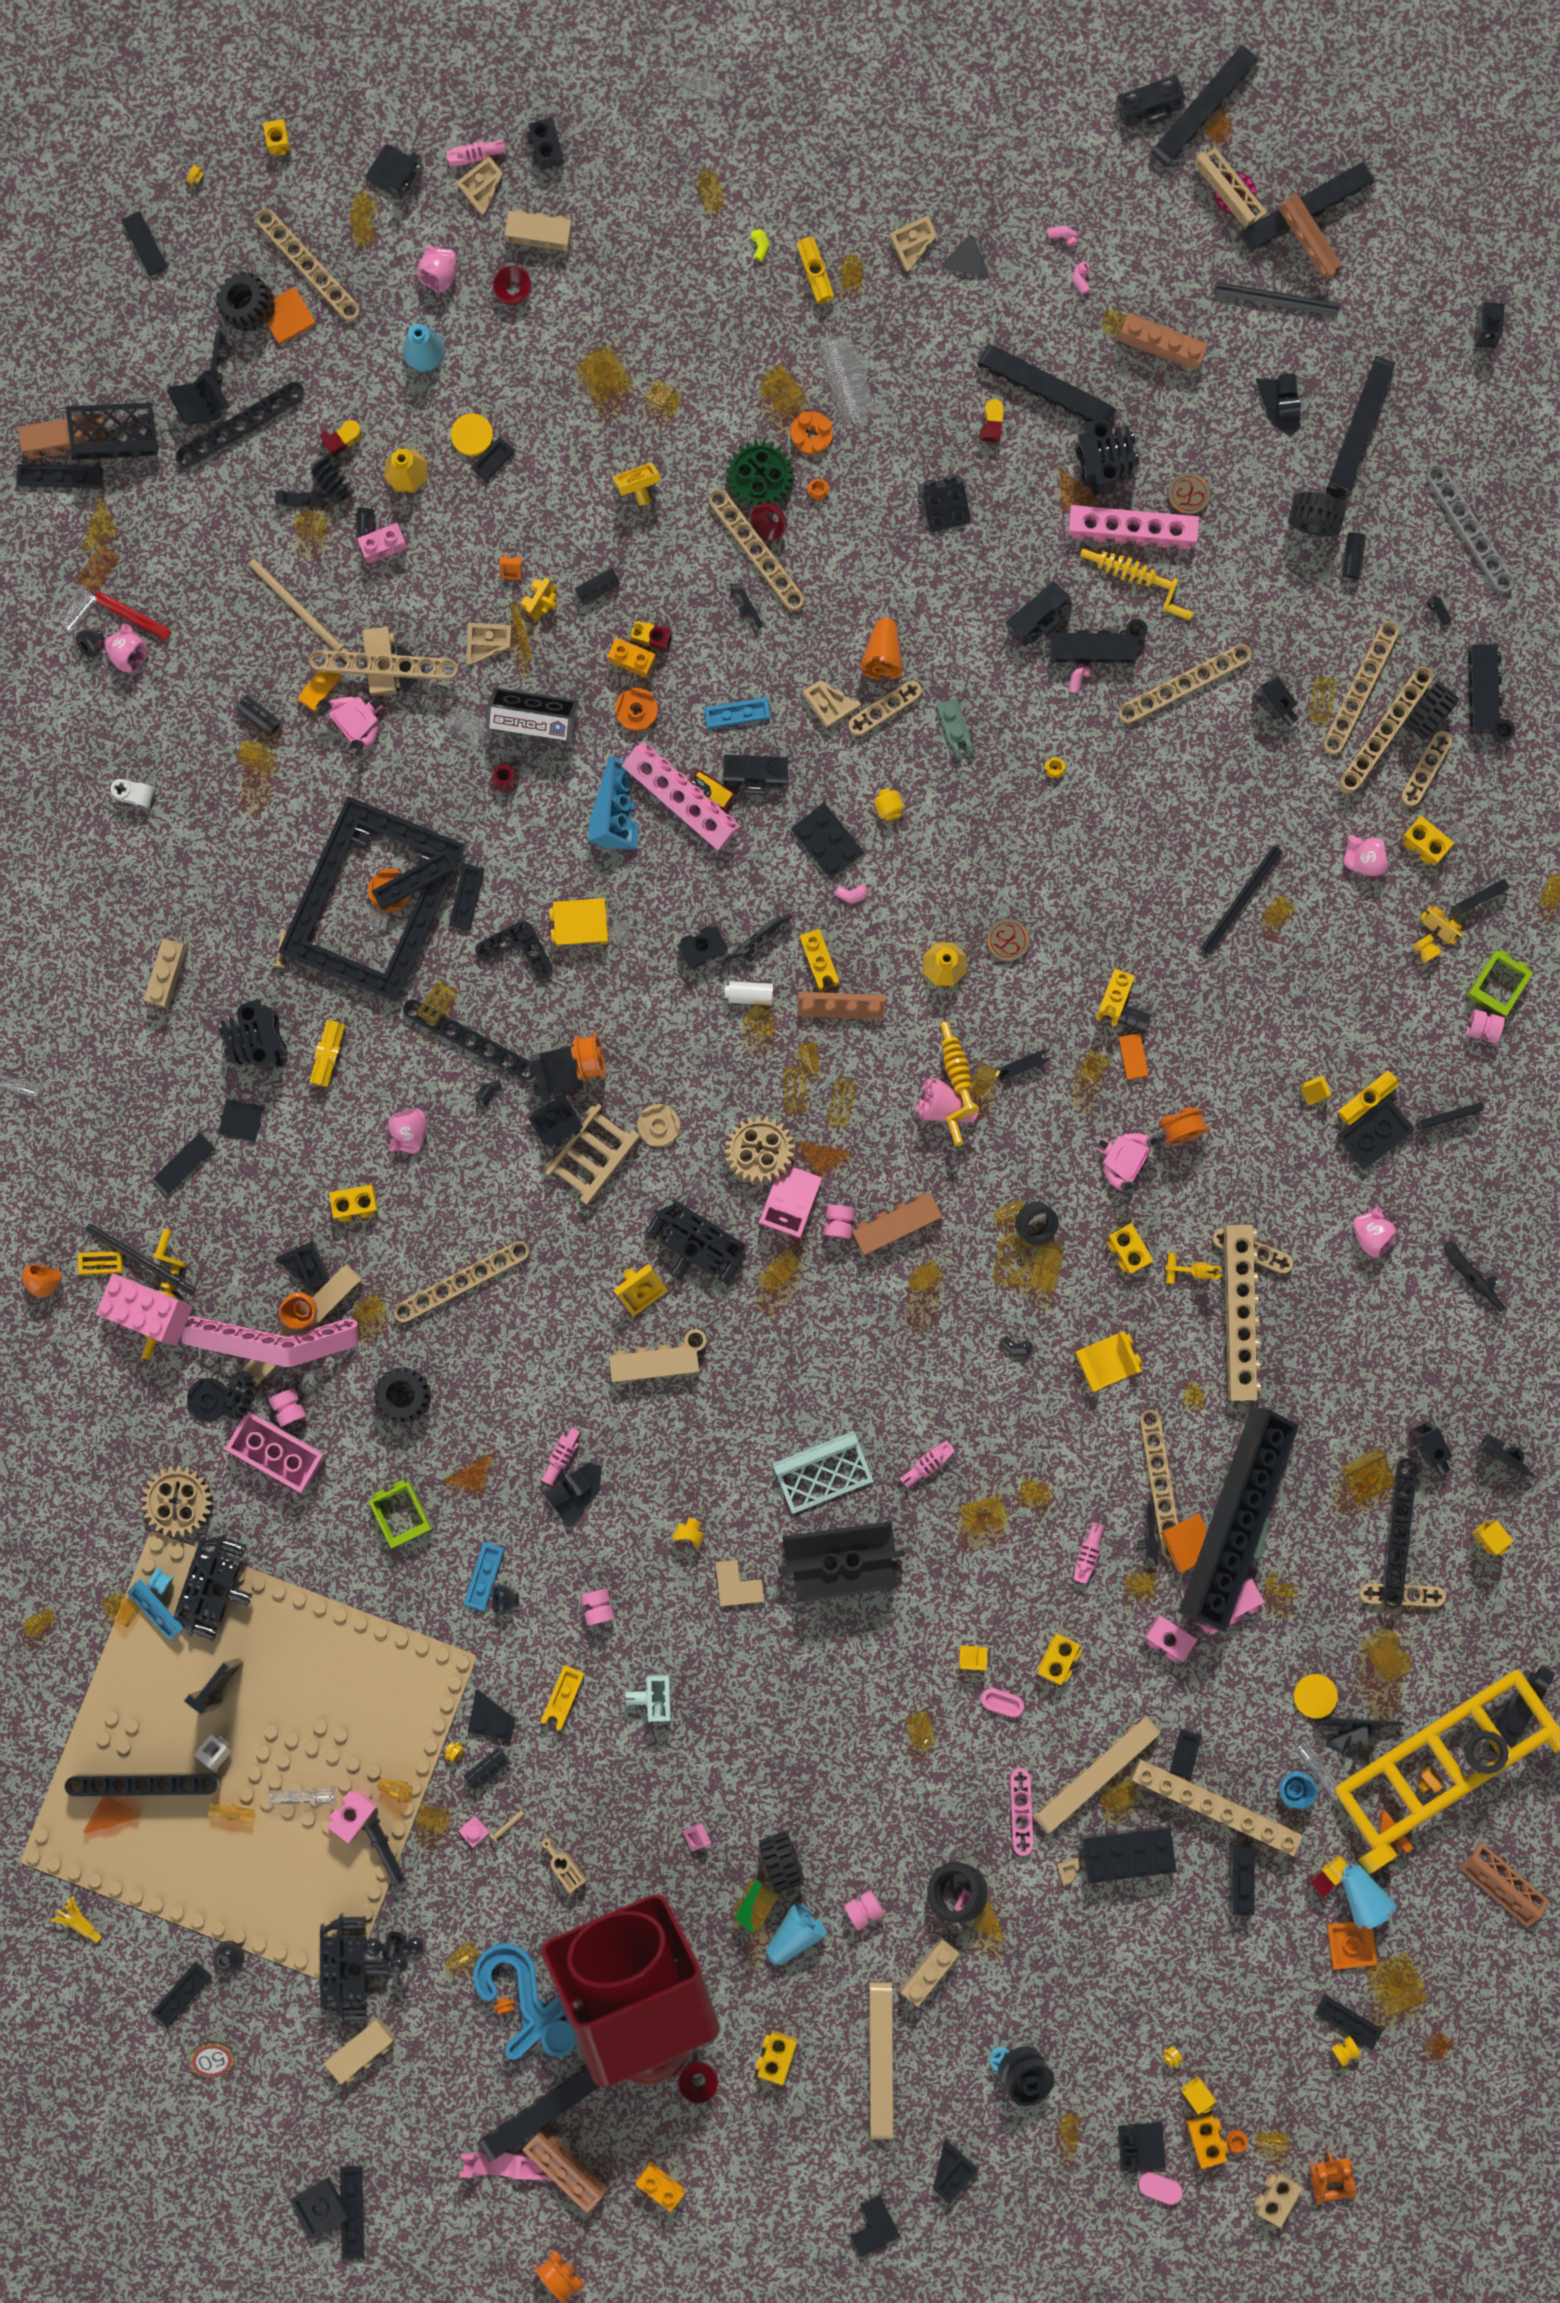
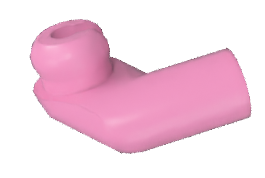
M1067 226L1048 228L1049 239L1063 237L1067 239L1066 243L1068 246L1077 245L1078 234Z
M1086 262L1078 264L1072 276V281L1082 296L1091 290L1085 281L1090 270V266Z
M1079 664L1072 673L1069 686L1070 692L1079 693L1082 676H1090L1091 667L1089 665Z
M859 885L857 888L848 891L839 886L835 896L850 904H854L866 898L868 889L864 885Z

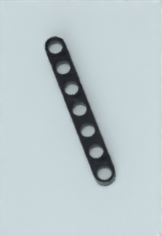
M290 382L181 447L175 454L177 463L183 468L192 467L299 403L305 396L303 386L298 382ZM294 387L301 390V394L296 398L289 395L290 390ZM279 398L283 401V404L280 408H273L271 402ZM261 409L264 411L262 419H255L253 417L255 410ZM237 421H245L246 427L243 430L235 429ZM220 431L228 433L225 441L217 440V434ZM207 442L210 444V448L206 452H201L198 450L199 444ZM183 453L191 454V460L188 463L180 461Z
M408 1000L404 1004L403 1012L412 1021L522 1080L528 1081L535 1077V1075L525 1077L521 1074V1068L524 1065H528V1063H532L524 1057L417 1000ZM411 1004L419 1006V1012L414 1016L409 1015L407 1012V1008ZM430 1014H435L438 1017V1022L434 1026L426 1023V1018ZM449 1024H454L457 1027V1032L453 1036H448L445 1033V1028ZM468 1034L476 1037V1042L472 1046H467L464 1043V1038ZM488 1044L495 1047V1052L492 1056H485L483 1054V1048ZM505 1055L513 1056L514 1063L511 1066H504L502 1064V1058Z
M1410 1458L1400 1460L1395 1468L1381 1596L1383 1606L1388 1609L1399 1608L1404 1597L1417 1465ZM1403 1462L1411 1464L1412 1471L1410 1474H1404L1401 1471L1400 1466ZM1400 1484L1409 1486L1410 1492L1407 1496L1399 1494L1398 1487ZM1399 1505L1407 1509V1515L1404 1518H1400L1396 1514V1508ZM1397 1527L1405 1531V1537L1402 1540L1394 1537L1393 1532ZM1394 1549L1400 1550L1403 1554L1402 1560L1399 1562L1394 1561L1391 1557ZM1392 1571L1400 1574V1581L1397 1584L1389 1580V1574ZM1389 1593H1394L1398 1597V1602L1394 1606L1389 1605L1386 1601Z

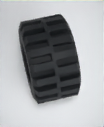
M240 272L239 275L236 273L232 274V278L229 279L227 277L224 280L225 284H221L219 287L220 292L216 294V297L219 299L216 301L218 312L237 330L248 332L249 329L253 332L256 331L257 327L261 329L264 327L262 324L264 322L268 323L270 321L268 319L269 316H273L274 313L272 308H275V302L273 301L275 297L271 293L272 291L258 276L250 272L247 274ZM252 295L249 304L239 309L241 301L247 296Z
M1317 492L1297 493L1293 499L1288 523L1297 530L1307 534L1323 537L1336 536L1341 532L1347 507L1337 498Z
M1440 682L1435 683L1407 716L1404 725L1423 740L1428 739L1457 705L1459 697Z
M400 1367L386 1371L377 1380L378 1383L374 1387L375 1395H373V1399L376 1402V1408L379 1409L382 1416L391 1421L404 1423L418 1419L419 1416L425 1413V1409L429 1406V1399H431L427 1380L419 1372L409 1368ZM406 1382L413 1387L415 1396L410 1406L398 1408L390 1401V1390L396 1383Z
M782 1831L759 1840L761 1856L773 1888L778 1893L803 1885L804 1875L789 1834L786 1831Z

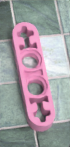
M1016 1768L1010 1774L1012 1841L1015 1852L1025 1856L1031 1853L1033 1849L1031 1780L1027 1770ZM1018 1772H1022V1775L1026 1776V1780L1022 1781V1787H1027V1791L1018 1790L1014 1792V1787L1019 1788L1018 1781L1014 1780V1776H1018ZM1018 1794H1024L1027 1797L1026 1805L1017 1806L1015 1804V1797ZM1021 1816L1028 1819V1825L1024 1829H1019L1016 1826V1820ZM1016 1832H1029V1836L1024 1835L1025 1842L1029 1843V1847H1025V1851H1021V1848L1017 1847V1844L1021 1842V1836H1016Z

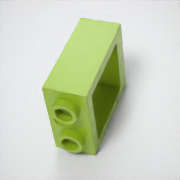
M1495 950L1475 979L1466 997L1495 1015L1506 1017L1533 972L1529 970L1530 967L1520 961L1517 963L1512 960L1509 953L1503 950ZM1496 960L1523 976L1505 1005L1479 989Z
M404 1479L393 1484V1489L386 1493L383 1489L372 1494L373 1499L369 1500L391 1549L433 1529L411 1481L405 1483ZM407 1489L423 1524L394 1537L378 1503Z

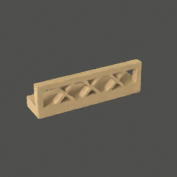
M1213 148L1207 154L1203 151L1197 156L1194 165L1245 229L1267 214L1266 210L1216 148ZM1212 156H1215L1219 161L1218 168L1210 160ZM1222 174L1230 175L1232 178L1231 185ZM1235 190L1242 191L1245 194L1244 201ZM1248 206L1255 207L1259 214L1255 216Z

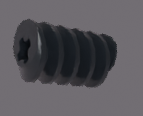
M327 455L314 464L311 475L316 478L318 484H321V489L326 491L325 494L331 498V503L336 505L352 496L355 490L348 491L351 483L343 484L346 476L338 477L342 471L341 469L333 470L337 464L336 462L328 463L332 457Z

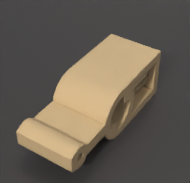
M548 1836L544 1838L541 1842L542 1846L547 1848L553 1856L551 1868L567 1891L571 1893L586 1882L587 1878L567 1852H558L552 1844V1839ZM557 1858L561 1860L565 1858L567 1866L563 1867L561 1865L558 1867L555 1860Z

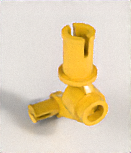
M1168 1252V1262L1165 1265V1270H1167L1166 1283L1175 1284L1176 1271L1191 1272L1194 1278L1202 1280L1208 1278L1218 1280L1222 1276V1274L1216 1273V1271L1222 1272L1220 1266H1212L1206 1262H1195L1192 1267L1176 1266L1177 1253Z

